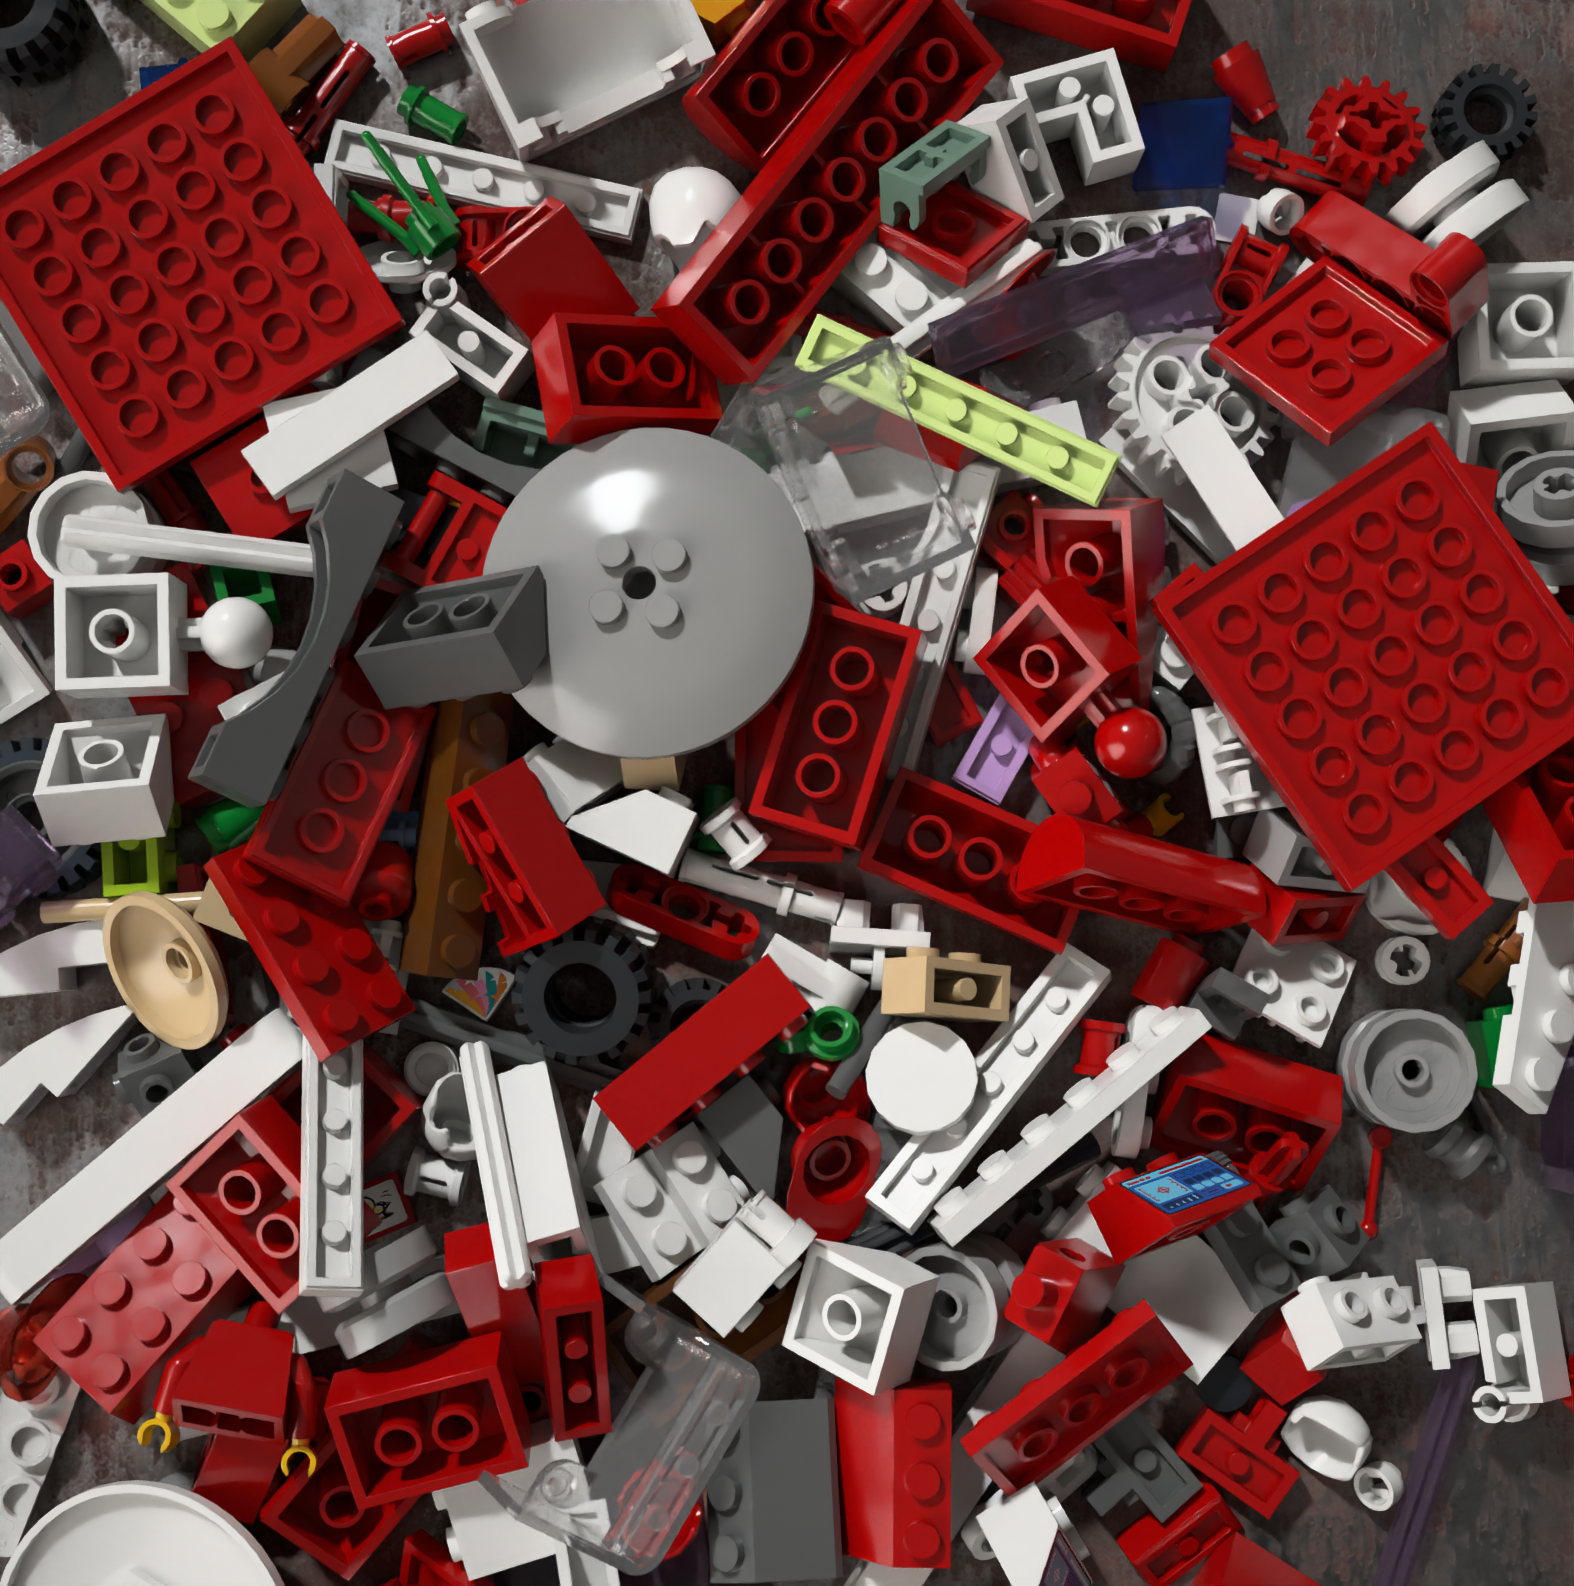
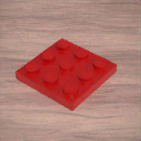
M1324 255L1211 341L1209 344V358L1329 448L1446 355L1449 340L1331 257Z

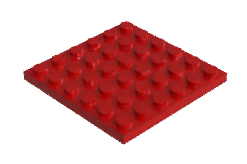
M231 36L0 175V298L115 489L123 495L125 492L136 488L262 412L263 406L273 401L282 400L406 325Z
M1432 421L1151 609L1345 892L1355 890L1574 737V625Z

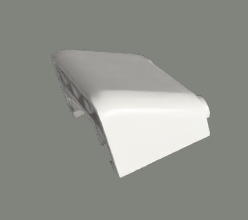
M489 0L465 13L467 21L459 24L460 32L520 162L537 158L695 82L714 61L716 56L691 0H530L513 9H510L507 5L497 7L494 0Z

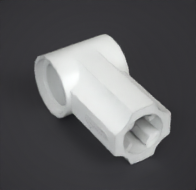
M777 933L763 956L767 953L771 955L808 1000L811 1007L807 1010L813 1014L826 1006H837L853 1014L870 985L868 981L834 961L827 959L825 962Z

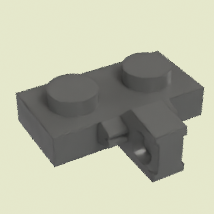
M1136 1408L1092 1442L1104 1456L1098 1461L1096 1466L1101 1474L1081 1492V1495L1100 1517L1121 1499L1128 1506L1141 1499L1153 1515L1163 1523L1203 1485L1139 1409Z

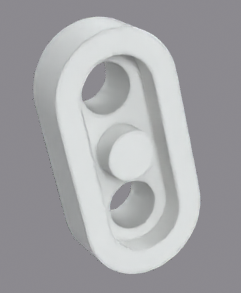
M976 566L974 577L971 578L963 606L964 609H969L967 630L957 629L954 649V661L963 662V673L985 675L973 660V657L991 639L998 569Z

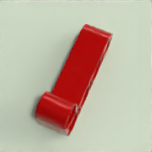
M1328 191L1289 230L1291 241L1306 258L1315 263L1324 255H1328L1448 340L1489 300L1486 257L1479 246L1463 234L1452 232L1433 249L1335 191Z

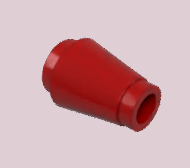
M1247 40L1236 45L1210 64L1216 74L1212 80L1242 114L1249 119L1252 126L1280 108L1275 99L1276 96L1259 48L1253 50Z

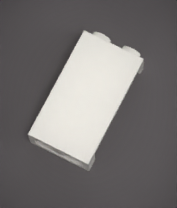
M1107 1161L1102 1168L1097 1164L1093 1165L1077 1183L1075 1189L1080 1194L1066 1210L1062 1206L1057 1207L1042 1224L1039 1231L1044 1237L1039 1242L1080 1238L1112 1257L1087 1202L1105 1190L1102 1183L1105 1178L1121 1171V1169L1110 1161ZM1197 1235L1123 1263L1126 1267L1107 1304L1111 1310L1118 1314L1125 1309L1134 1307L1145 1299L1194 1365L1183 1373L1197 1385L1259 1313L1254 1314L1250 1312L1216 1252Z

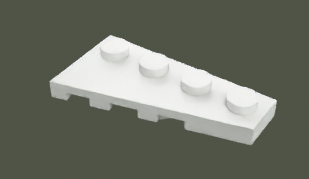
M1529 897L1528 910L1519 911L1516 934L1523 937L1519 964H1512L1510 966L1508 986L1511 987L1514 1003L1512 1014L1503 1015L1492 1085L1526 1113L1546 1114L1574 1036V901L1533 904Z
M0 1323V1557H11L21 1542L82 1389L32 1341L44 1328L39 1326Z

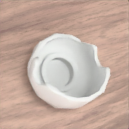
M450 1072L436 1081L421 1109V1127L429 1144L442 1157L452 1161L477 1160L462 1072Z
M1325 1394L1304 1397L1290 1412L1281 1431L1282 1439L1290 1451L1306 1466L1326 1477L1341 1481H1349L1353 1478L1371 1452L1373 1440L1369 1426L1358 1411L1346 1401Z

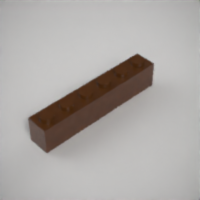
M501 691L477 695L466 701L450 699L434 702V707L438 708L431 723L413 856L414 895L410 907L406 910L399 971L433 977L478 980L486 911L480 896L487 892L488 889L479 864L470 865L467 862L445 800L506 766L515 699L512 694H504Z

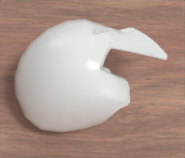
M683 167L668 172L654 185L651 194L649 213L654 241L677 266L679 272L741 196L728 179L717 171L708 168Z

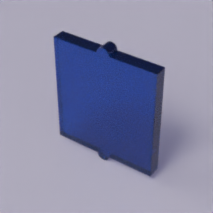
M1225 97L1141 103L1138 127L1145 150L1134 172L1132 189L1135 192L1225 188L1229 149H1232L1235 145L1234 140L1230 136L1233 99Z

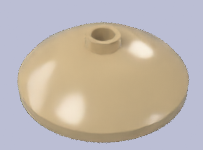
M134 891L115 900L108 908L104 918L103 946L112 978L128 1007L151 1033L171 1046L185 1050H194L213 1041L224 1027L229 993L220 956L208 934L181 906L155 893Z

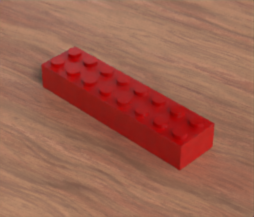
M902 0L868 41L859 47L650 309L725 386L755 383L880 223L879 168L945 120L957 123L1003 65V59L954 0Z

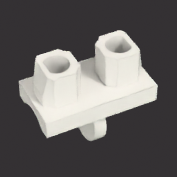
M844 899L842 900L836 925L831 926L829 953L872 956V958L851 957L850 971L853 973L871 974L870 990L882 991L883 958L906 957L907 947L930 948L931 932H924L922 905L908 903L893 904L890 929L869 928L871 902Z
M1432 1258L1418 1259L1415 1261L1421 1305H1414L1411 1286H1401L1399 1288L1406 1298L1407 1306L1416 1325L1424 1324L1428 1360L1432 1362L1433 1370L1451 1369L1449 1359H1460L1480 1353L1476 1324L1473 1320L1444 1321L1442 1303L1472 1301L1470 1274L1466 1268L1437 1266Z

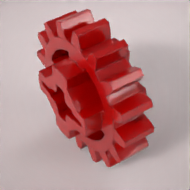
M1364 75L1358 86H1354L1347 77L1342 78L1337 89L1328 86L1321 99L1317 100L1308 118L1311 124L1306 132V138L1316 140L1311 150L1312 156L1320 157L1325 155L1328 161L1324 170L1328 173L1339 168L1343 171L1342 182L1346 184L1352 179L1353 175L1360 177L1363 188H1369L1375 177L1384 186L1390 185L1395 175L1403 178L1422 151L1425 144L1420 140L1427 130L1426 125L1415 123L1421 109L1419 107L1407 108L1403 104L1408 93L1402 91L1394 96L1389 93V81L1384 80L1379 88L1372 87L1369 76Z

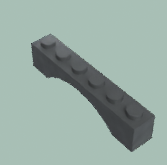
M370 347L359 352L340 386L386 357V355ZM430 400L384 429L385 436L391 439L388 446L399 454L413 461H417L420 454L436 462L434 470L462 484L466 478L482 486L480 494L506 508L510 506L524 486L542 470L507 464L478 452L455 437L443 425L434 411Z
M347 469L341 470L327 480L306 525V532L312 552L314 590L310 618L300 647L284 674L260 699L238 715L211 727L187 779L248 808L264 806L268 799L274 801L279 796L288 778V770L284 769L283 766L291 748L297 750L306 739L311 728L312 719L306 716L315 697L320 699L324 696L334 678L335 669L330 667V663L338 647L343 649L349 643L356 630L358 619L352 615L360 598L366 599L371 594L378 582L381 571L375 565L383 549L389 550L400 534L403 521L397 519L405 501Z

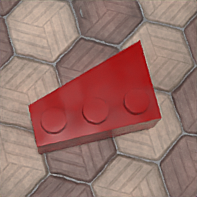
M523 757L494 771L445 800L468 864L474 865L478 863L488 891L480 897L486 912L495 910L505 935V938L497 942L503 958L560 936L607 905L598 889L595 876L585 867L571 842L567 827L555 815L542 792L540 780L528 768Z

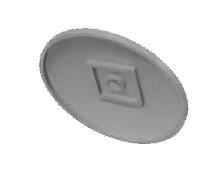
M637 428L602 435L572 448L546 465L524 486L506 510L493 535L483 570V575H489L538 565L543 573L546 655L533 673L531 682L525 688L511 693L513 697L533 718L562 739L585 750L623 759L651 760L691 753L719 742L752 721L779 693L795 669L809 634L814 610L815 580L809 544L797 514L777 483L755 462L729 445L705 435L671 428ZM640 572L653 574L656 579V586L650 596L640 600L632 599L628 596L627 585L635 574Z

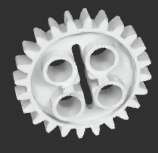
M1186 315L1177 326L1169 317L1157 329L1149 325L1138 338L1134 337L1124 349L1125 353L1114 363L1113 368L1117 373L1108 382V387L1118 392L1108 402V408L1122 411L1123 413L1112 426L1114 429H1128L1131 434L1123 443V447L1131 448L1139 445L1142 452L1137 463L1142 465L1151 458L1157 462L1155 476L1158 478L1168 469L1174 470L1175 484L1178 486L1188 478L1163 442L1161 434L1209 404L1249 466H1252L1265 454L1262 449L1273 441L1275 436L1269 429L1279 421L1280 417L1268 410L1273 405L1209 358V344L1219 336L1213 333L1212 319L1207 318L1196 329L1189 315ZM1229 326L1226 327L1219 335H1221L1224 331H1226V330H1227L1228 328H1230V327H1229ZM1202 366L1206 367L1213 376L1207 374ZM1155 378L1161 380L1165 384L1167 389L1162 388L1156 382ZM1221 414L1225 415L1232 425L1225 422Z

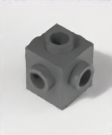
M145 1033L134 1037L124 1047L117 1049L118 1072L112 1075V1080L121 1101L125 1105L132 1102L143 1119L203 1068V1063L195 1049L185 1050L165 1043L154 1034Z
M1330 1184L1310 1194L1303 1188L1289 1195L1279 1204L1278 1209L1281 1214L1269 1228L1283 1254L1304 1282L1319 1276H1330L1348 1268L1370 1239L1356 1221L1352 1210L1341 1201Z

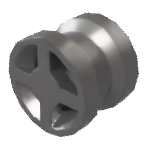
M1461 1113L1458 1119L1439 1130L1429 1131L1422 1143L1421 1151L1430 1158L1441 1159L1447 1166V1173L1456 1180H1461L1470 1175L1484 1161L1492 1148L1493 1138L1484 1131H1474L1468 1125L1467 1117Z

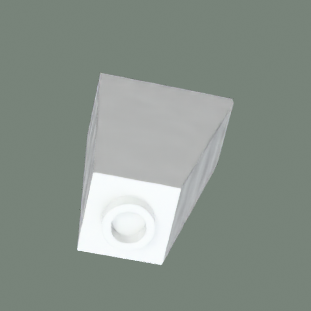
M546 1060L534 1064L519 1065L510 1071L495 1075L527 1248L533 1265L537 1262L592 1253L599 1286L606 1284L559 1091Z

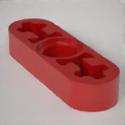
M623 864L612 873L606 892V901L615 913L725 960L739 961L751 954L760 932V925L757 918L750 911L640 864ZM631 887L638 891L636 894L629 893V888ZM656 897L661 899L659 906L653 904ZM672 905L687 906L695 913L696 917L693 919H681L675 916L669 907ZM706 918L712 920L710 927L704 925ZM729 929L739 933L737 937L729 935Z

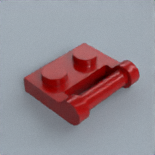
M435 470L427 483V486L431 489L394 553L389 551L381 564L389 572L418 587L482 576L493 535L508 509ZM449 500L461 504L425 569L415 565L416 558Z

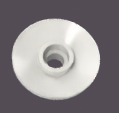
M398 239L395 243L378 241L360 247L382 284H389L390 291L400 294L413 293L420 290L421 282H424L430 274L435 272L447 273L457 263L456 252L453 248L439 258L429 261L423 253L413 258Z

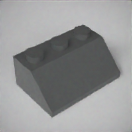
M537 565L401 591L354 655L384 708L393 709L405 706L421 708L431 702L450 699L466 701L477 695L501 691L504 694H511L525 688L531 682L533 673L546 655L543 573Z
M834 1398L705 1404L704 1433L710 1583H768L842 1578L843 1563Z

